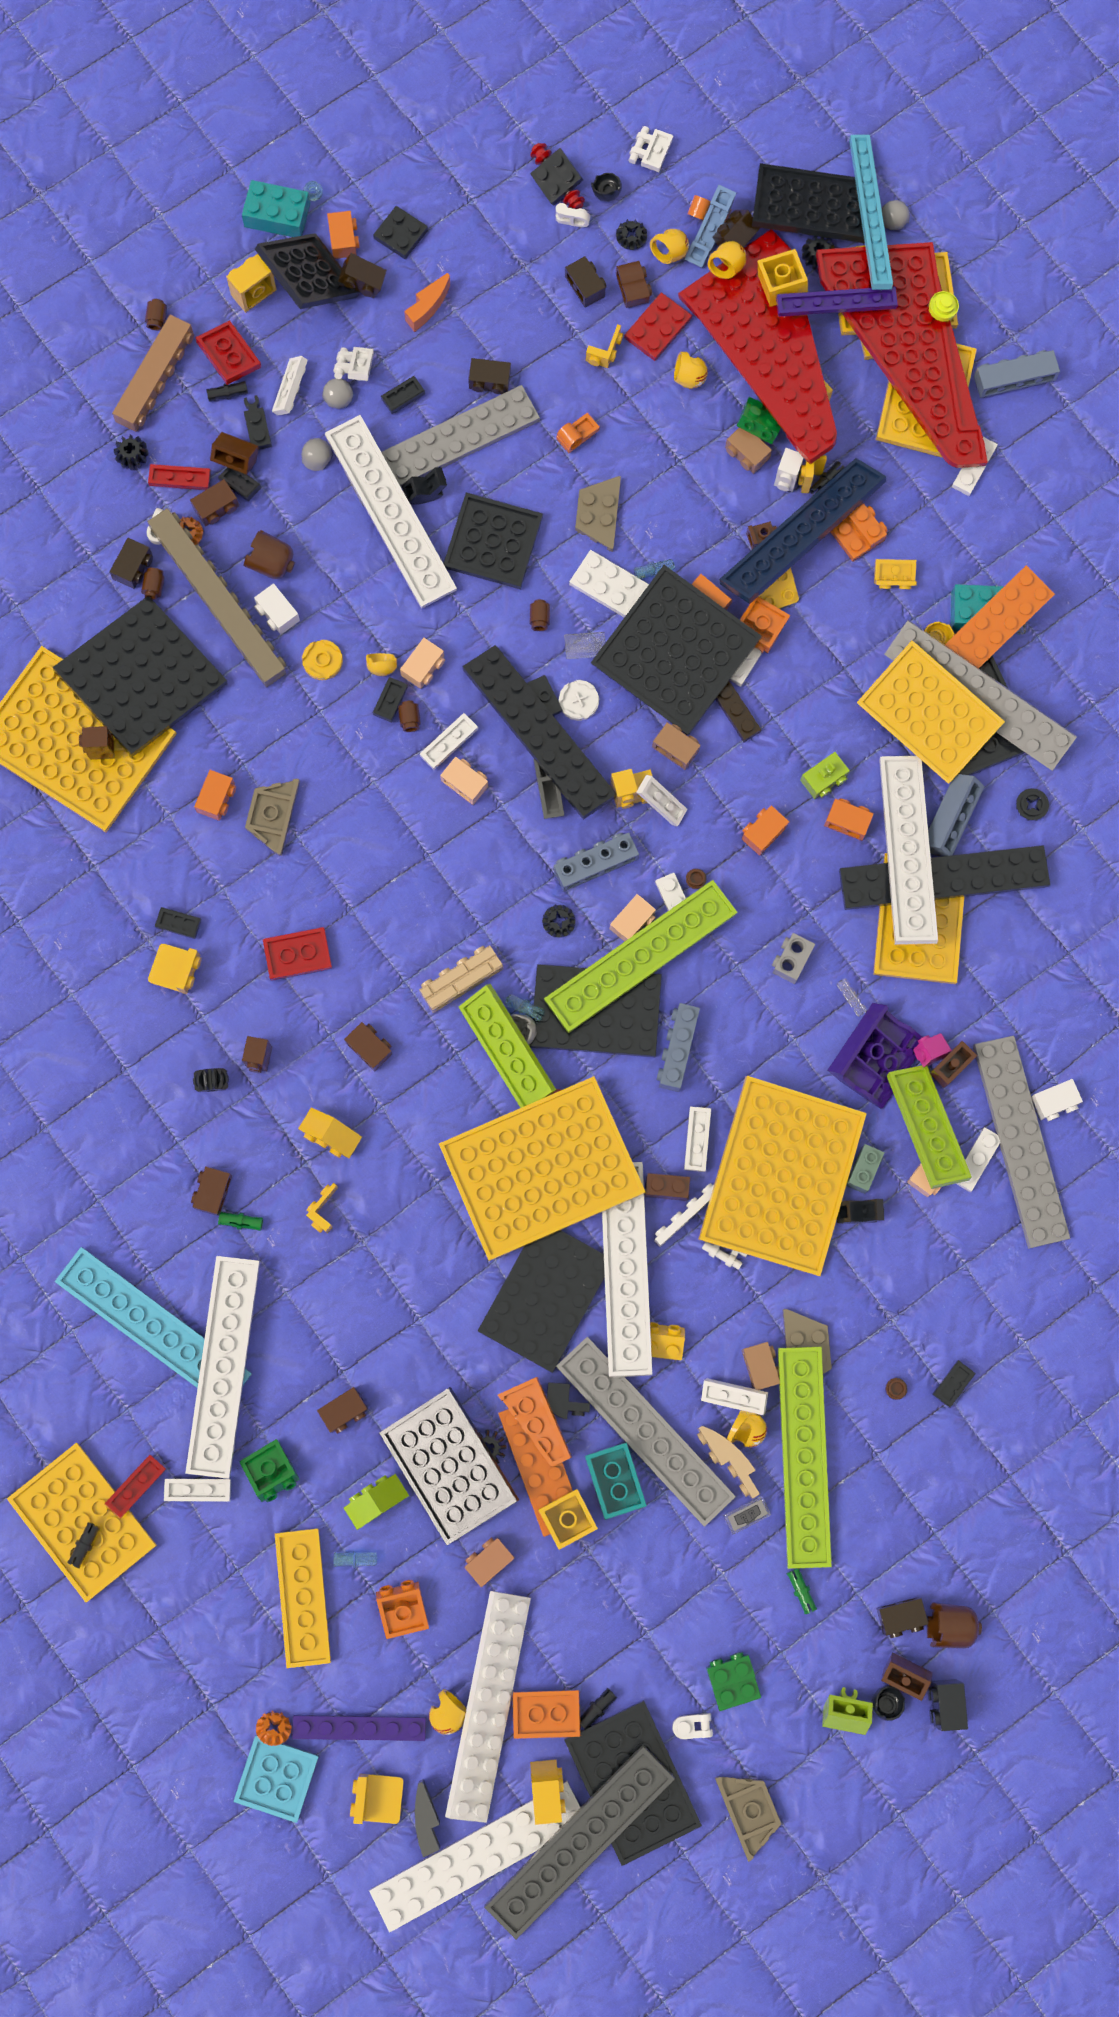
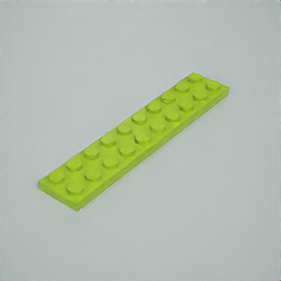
M712 880L545 997L544 1001L566 1031L570 1033L733 918L738 912L714 880Z
M822 1347L778 1348L787 1568L832 1567Z

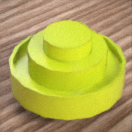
M946 291L934 294L929 303V312L932 317L942 322L953 319L959 308L957 298L952 293Z

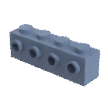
M1042 350L1030 356L1021 355L1013 360L1003 359L995 364H983L977 368L974 379L979 396L983 398L1056 381L1060 369L1054 350Z
M957 774L951 781L928 830L929 847L932 855L942 857L953 855L985 787L975 776Z
M616 834L612 837V840L606 843L605 841H600L594 844L592 849L587 851L582 849L569 859L564 857L557 860L553 866V871L563 892L638 860L639 853L630 834Z
M679 1003L678 1009H673L671 1020L675 1022L673 1029L669 1028L666 1038L670 1043L668 1049L664 1048L661 1060L665 1061L663 1069L659 1068L656 1079L660 1081L659 1088L679 1092L681 1089L700 1010L698 1007Z

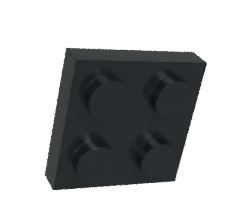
M395 206L373 234V237L376 241L406 259L426 234L428 226L398 206Z

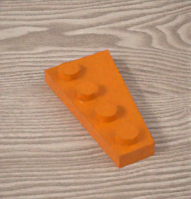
M538 1377L498 1394V1397L505 1403L510 1413L517 1419L522 1429L529 1435L534 1445L551 1467L572 1458Z

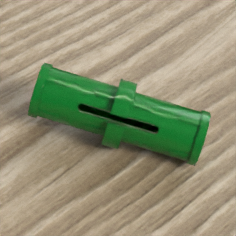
M221 1211L218 1225L237 1227L238 1230L245 1228L261 1231L263 1218L246 1216L244 1213L232 1214Z
M800 1568L794 1569L797 1579H795L792 1571L786 1573L795 1590L793 1593L795 1597H798L804 1614L810 1613L807 1603L810 1605L812 1612L817 1610L818 1608L809 1592L811 1589L809 1585L806 1586Z

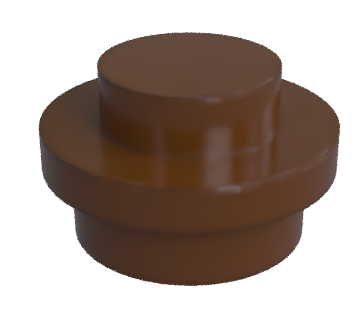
M692 869L686 875V883L692 889H700L706 883V875L700 869Z
M893 1378L887 1382L885 1390L891 1399L898 1400L906 1395L907 1385L902 1379Z

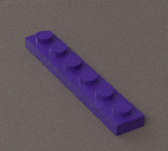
M895 286L892 289L881 290L864 288L777 294L776 296L778 317L896 309L898 306Z
M294 1715L292 1739L425 1741L426 1717Z

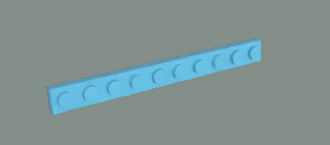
M851 135L849 142L872 290L892 289L893 280L870 135Z

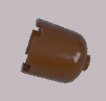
M262 530L258 531L251 543V547L254 548L251 556L246 555L243 566L272 579H280L286 572L291 573L295 562L292 561L294 554L291 546Z
M935 1602L930 1605L933 1612L932 1617L927 1616V1638H932L931 1647L969 1648L976 1642L978 1635H981L982 1624L978 1621V1617L972 1608Z

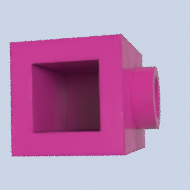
M941 1033L933 1037L927 1035L918 1040L919 1044L913 1049L917 1060L920 1061L923 1068L944 1059L952 1051Z

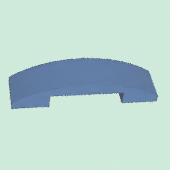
M718 185L696 238L685 257L686 261L703 268L716 243L712 237L717 232L718 227L725 223L737 194L736 192Z

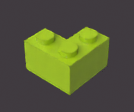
M396 1474L389 1478L384 1475L375 1481V1487L371 1483L361 1490L362 1495L358 1492L349 1498L351 1503L346 1505L344 1510L357 1530L409 1497Z

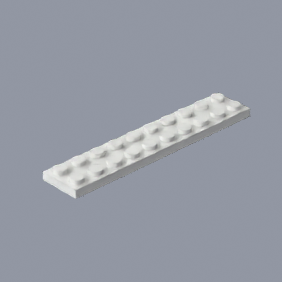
M361 415L325 432L329 444L421 609L455 592L457 588Z
M592 550L589 551L569 581L570 586L622 617L627 615L649 585ZM754 648L731 678V682L740 687L743 685L762 655L759 649Z
M882 756L879 763L895 945L937 944L938 933L922 760L917 756Z
M633 1162L644 1187L643 1163ZM644 1194L602 1212L609 1377L652 1375Z
M216 1256L185 1474L230 1479L260 1261Z
M490 1591L445 1815L449 1819L487 1823L531 1600L529 1597Z
M568 1781L563 1782L564 1792H560V1799H565L566 1813H561L562 1822L535 1825L532 1799L371 1888L369 1892L389 1933L538 1851L581 1808Z

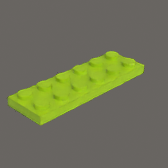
M491 984L485 985L459 1006L460 1011L520 1108L543 1099L556 1091L553 1083Z
M917 1066L889 1072L887 1074L888 1081L931 1189L969 1181L972 1176L928 1067Z

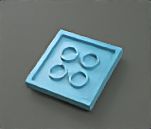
M255 1735L234 1802L297 1823L319 1755L283 1743L277 1746H270L263 1743Z

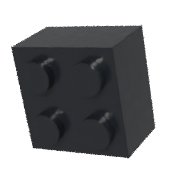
M957 1679L931 1681L930 1687L927 1690L929 1701L932 1700V1709L929 1710L930 1722L934 1723V1727L940 1731L967 1730L968 1720L964 1683Z

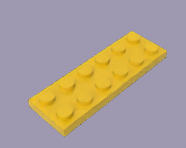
M319 1528L275 1533L286 1668L331 1663Z

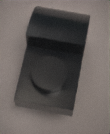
M435 467L425 477L412 476L402 485L403 492L410 504H424L435 501L443 496L442 490L447 486L442 467Z
M883 1199L842 1201L837 1216V1223L839 1224L884 1221Z
M548 1382L547 1400L552 1412L556 1416L567 1419L568 1411H572L573 1416H585V1412L589 1413L590 1403L569 1402L570 1384Z

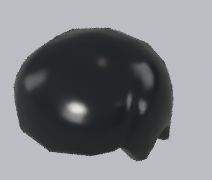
M603 173L596 175L595 181L591 182V187L596 198L600 201L610 202L620 194L622 183L620 178L614 173Z
M886 1685L881 1687L873 1695V1710L882 1720L893 1721L904 1712L905 1697L899 1689L893 1686Z

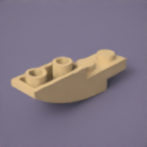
M704 1426L697 1428L699 1431L697 1436L703 1445L707 1444L711 1452L708 1454L714 1464L719 1463L722 1466L728 1462L730 1466L727 1468L733 1478L738 1477L741 1485H739V1488L744 1496L747 1497L749 1495L751 1499L758 1496L760 1493L749 1477V1474L756 1470L744 1454L717 1432Z

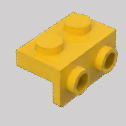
M823 455L812 464L805 460L804 465H801L798 476V485H801V493H809L813 475L820 476L823 473L827 460L826 455Z
M875 559L874 584L879 585V588L891 589V585H899V589H911V586H917V581H915L916 560Z
M650 1322L652 1357L682 1360L685 1328L678 1325L666 1326Z

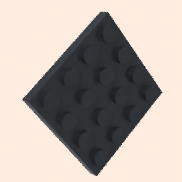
M316 233L258 243L255 251L299 309L357 298L360 293L338 282L342 267Z
M466 492L444 560L445 568L521 590L543 513Z

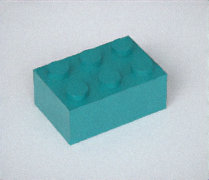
M251 180L242 212L244 227L289 237L302 236L310 208L309 192Z
M955 584L951 592L952 630L958 632L1004 586Z
M627 1443L585 1456L605 1520L647 1506Z

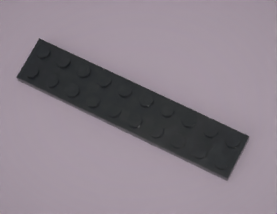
M496 645L462 666L466 675L583 820L617 797L615 791Z
M1044 845L931 858L934 900L1050 886ZM888 863L839 869L845 910L891 905Z

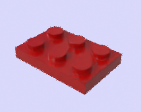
M661 292L626 332L624 339L656 361L692 319V315Z
M230 320L196 337V343L227 385L261 368V362Z
M324 927L263 939L271 981L332 969Z

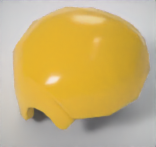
M939 621L927 625L924 630L944 645L954 636L952 627Z
M367 654L366 665L372 674L384 677L396 670L397 658L393 654Z

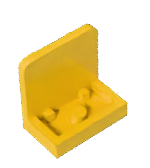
M791 568L758 597L777 608L796 603L799 600Z
M161 944L152 965L148 981L151 984L187 994L194 984L195 977L193 976L195 970L200 966L201 955L192 948H189L187 951L167 944Z
M360 1773L358 1780L353 1781L352 1794H356V1801L351 1803L350 1817H354L353 1824H363L364 1821L397 1824L401 1813L403 1778Z

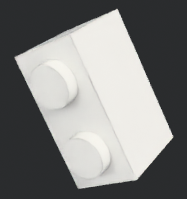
M785 448L774 486H777L778 489L793 492L804 459L799 452Z
M274 583L254 597L256 602L254 607L261 616L265 615L268 619L267 624L273 631L277 630L280 635L300 621L296 610Z
M1073 1079L1031 1096L1040 1121L1045 1118L1048 1121L1060 1117L1058 1113L1065 1110L1067 1114L1079 1109L1077 1105L1083 1102Z

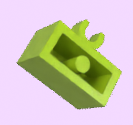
M834 752L802 774L800 781L814 799L819 796L823 798L831 792L830 788L835 785L840 786L848 780L847 776L850 770L837 753Z
M845 1687L842 1688L839 1696L829 1694L823 1706L822 1727L866 1735L872 1724L873 1703L856 1700L858 1692L855 1689L851 1697L846 1695Z

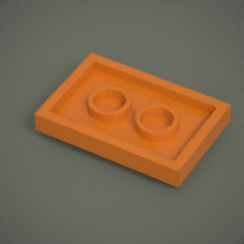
M580 1691L513 1692L514 1739L581 1737Z

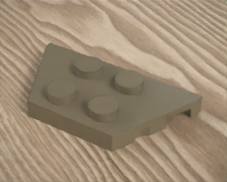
M621 476L579 490L575 531L588 536L595 543L599 542L607 547V550L613 552Z
M299 779L254 789L245 829L279 856H282L300 784Z
M783 1309L786 1348L822 1347L823 1374L831 1370L828 1326L788 1309Z
M717 1776L715 1780L749 1862L769 1840L772 1833H775L781 1822L764 1780Z

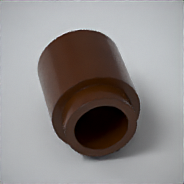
M152 299V301L147 302L145 322L148 329L160 331L165 324L167 305L164 301Z
M148 568L147 572L144 573L141 589L144 597L149 596L152 600L161 597L165 578L162 570Z
M542 599L535 600L534 603L530 604V625L534 631H545L550 625V604Z
M411 700L402 702V705L398 707L400 726L404 732L418 731L421 724L419 705Z

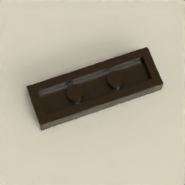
M729 681L716 698V701L742 741L745 742L759 734L761 728Z

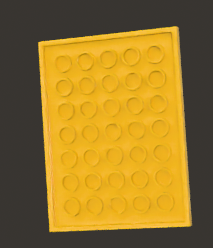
M41 646L0 702V765L107 833L177 733L171 728L133 757L114 738V759L90 760L87 754L83 752V748L79 746V735L82 734V727H101L103 725L53 671V667L63 659Z
M594 1076L439 1143L489 1261L646 1193Z
M746 1076L698 1240L821 1276L867 1113Z

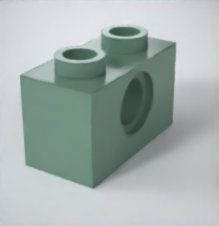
M864 1144L861 1147L846 1186L861 1193H867L885 1152Z

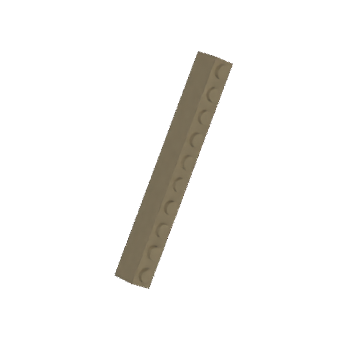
M166 508L148 520L149 528L264 686L267 688L286 675V664L280 656L276 657L273 653L275 649L269 640L264 641L261 637L263 633L257 624L253 625L250 622V614L245 608L241 609L237 604L239 600L234 592L229 593L226 589L228 585L223 577H218L215 574L216 568L212 562L204 559L202 556L204 552L198 544H193L191 541L193 537L188 529H182L179 524L181 521L175 512L171 514L169 509Z

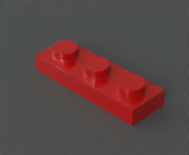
M150 464L148 484L154 487L207 490L210 486L211 470L209 468Z
M149 1455L104 1505L121 1519L162 1475L166 1468Z

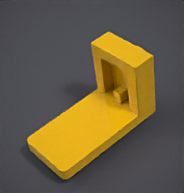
M617 324L608 351L588 345L586 361L589 364L608 368L610 361L614 362L617 354L615 350L616 345H620L623 338L621 325Z
M335 1183L331 1186L328 1184L320 1193L322 1197L319 1201H313L307 1208L308 1214L306 1216L313 1221L311 1226L319 1233L324 1230L328 1234L333 1228L331 1224L317 1213L338 1189Z

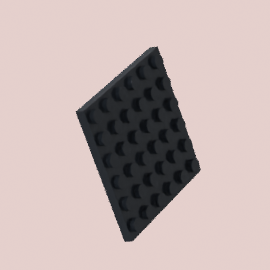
M663 565L591 661V664L670 723L680 727L682 732L689 736L761 640L762 636L666 565Z
M149 596L145 597L53 667V671L102 725L108 727L113 737L132 757L228 684L225 677Z

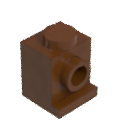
M771 521L748 526L746 535L751 550L777 528L772 526Z

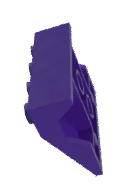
M872 1003L827 1071L869 1102L883 1109L893 1094L887 1074L911 1067L916 1059L913 1049L919 1044L918 1040L923 1037L912 1027L895 1018L888 1011L889 1007L887 1005Z

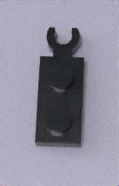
M255 395V402L253 404L248 403L247 397L244 398L245 407L248 409L244 411L250 443L258 445V450L272 447L264 409L263 407L259 408V398Z

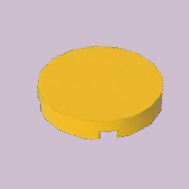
M320 640L310 643L305 648L302 662L309 676L317 680H328L340 672L343 658L337 645L328 640Z

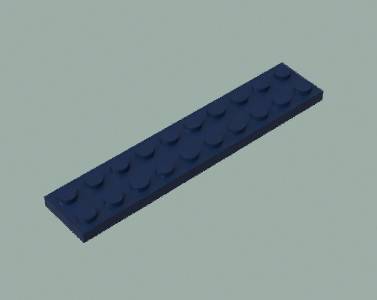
M855 458L719 579L720 585L747 603H752L886 482V476Z

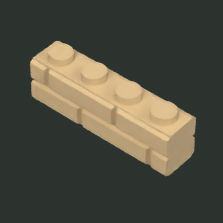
M485 946L479 947L474 951V956L469 959L467 957L460 959L456 963L457 966L453 969L446 968L438 974L440 977L434 981L429 979L421 984L420 994L432 1013L440 1010L503 970V964L491 946L486 948Z

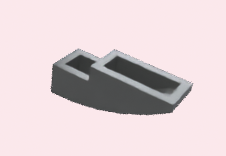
M533 759L544 819L564 816L560 790L536 760Z
M422 1779L418 1783L416 1793L415 1827L421 1853L425 1857L440 1850V1844L433 1827L440 1825V1820L424 1779Z

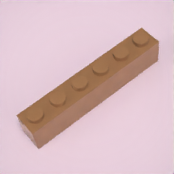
M169 315L112 413L115 422L135 432L144 425L148 411L154 408L158 394H161L165 388L166 380L173 375L176 363L183 358L187 344L189 345L193 341L194 333L191 324Z

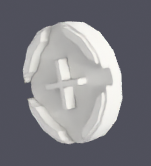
M576 680L566 684L560 691L559 704L563 714L571 720H587L598 709L599 695L595 687L589 682Z

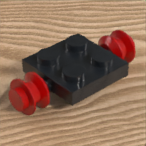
M545 143L534 145L530 156L531 158H536L535 163L539 166L530 174L550 203L554 206L565 197L563 203L569 204L568 208H582L585 198L578 197L580 191L573 189L583 181V178L564 151L559 148L552 154L551 150H546L547 145Z

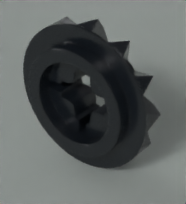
M627 219L626 222L620 223L616 230V239L623 248L635 250L645 244L647 229H645L643 223L640 224L636 219L634 221ZM636 230L635 237L633 235L628 236V231L633 232Z
M1030 788L1019 794L1016 800V809L1020 816L1026 818L1027 821H1037L1048 812L1049 801L1042 791ZM1038 800L1035 805L1036 810L1034 808L1027 810L1029 805L1027 801L1032 803Z
M555 904L544 913L543 927L553 937H565L575 927V916L572 910L565 905ZM557 913L560 915V918L565 919V921H562V929H560L558 923L553 922V920H556Z

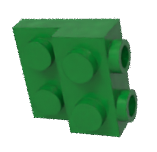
M748 397L736 426L772 444L779 433L780 425L763 403Z
M277 1439L239 1461L255 1494L261 1502L275 1500L278 1492L283 1489L286 1491L293 1489L297 1485L296 1482L300 1480Z
M738 1652L730 1655V1660L722 1661V1658L709 1662L710 1666L706 1667L719 1711L761 1698L748 1654L743 1655V1652Z

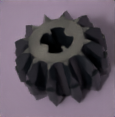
M813 236V239L808 238L802 247V260H806V266L812 265L813 270L818 266L817 250L835 249L834 245H830V239L825 241L824 237L818 239L817 236Z
M131 434L128 439L122 436V442H116L117 448L114 449L117 463H121L123 468L129 466L130 470H133L135 465L140 468V462L146 463V456L149 455L146 443L144 441L141 442L139 436L135 439Z
M224 1068L203 1069L193 1073V1085L198 1092L222 1091L228 1088L229 1076Z
M488 1429L485 1430V1438L479 1432L485 1443L494 1444L495 1448H492L494 1450L492 1455L497 1464H499L500 1462L496 1457L497 1454L500 1457H505V1454L499 1452V1449H507L506 1445L499 1446L498 1444L504 1440V1437H500L496 1441L497 1431H494L492 1438L489 1437L490 1432Z

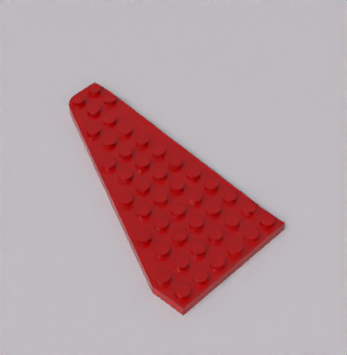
M771 229L744 247L746 251V264L735 276L724 279L715 276L710 271L679 292L678 296L701 321L786 433V437L809 464H812L833 449L837 440V430L808 315L778 317L777 305L770 307L758 277V260L791 250ZM724 263L717 266L721 271H727L729 268Z
M933 242L887 245L893 280L892 287H896L897 308L841 313L943 459L949 465L956 468L986 466L988 461L980 425L978 426L951 321L942 322L936 320L929 312L931 298L934 294L942 291ZM866 247L817 250L816 258L820 283L826 291L872 288Z

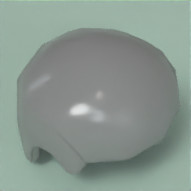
M893 200L887 202L882 207L885 228L901 230L909 223V208L904 202Z
M334 378L325 384L322 397L329 407L341 409L347 407L352 401L353 390L346 380Z
M320 438L310 439L302 448V463L310 470H323L331 461L332 448L326 441Z
M511 1015L528 1045L531 1044L537 1035L534 1020L527 1015Z

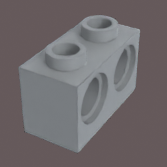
M795 933L792 934L791 938L786 937L781 946L784 949L782 955H777L772 964L775 967L773 974L795 984L815 944ZM794 944L799 945L802 952L795 953L791 946ZM785 962L790 963L793 970H784L782 964Z

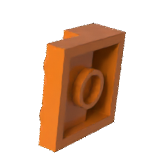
M864 503L831 531V534L852 562L884 542L887 537V527L883 522L878 523L875 519L876 514L871 506L866 507Z
M757 597L749 604L740 620L762 636L755 648L759 649L761 653L764 651L769 653L789 620L790 615L764 599Z
M406 1580L401 1583V1586L394 1588L391 1585H385L376 1592V1601L386 1639L429 1629L419 1581Z

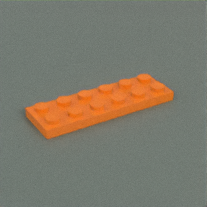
M1026 565L945 645L980 668L1055 594Z
M508 1409L499 1412L500 1420L543 1537L550 1535V1532L538 1509L572 1492L570 1481L563 1463L561 1462L551 1467Z

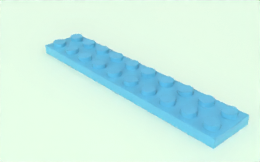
M81 1247L55 1282L198 1388L205 1338ZM245 1369L243 1386L252 1375L247 1369Z

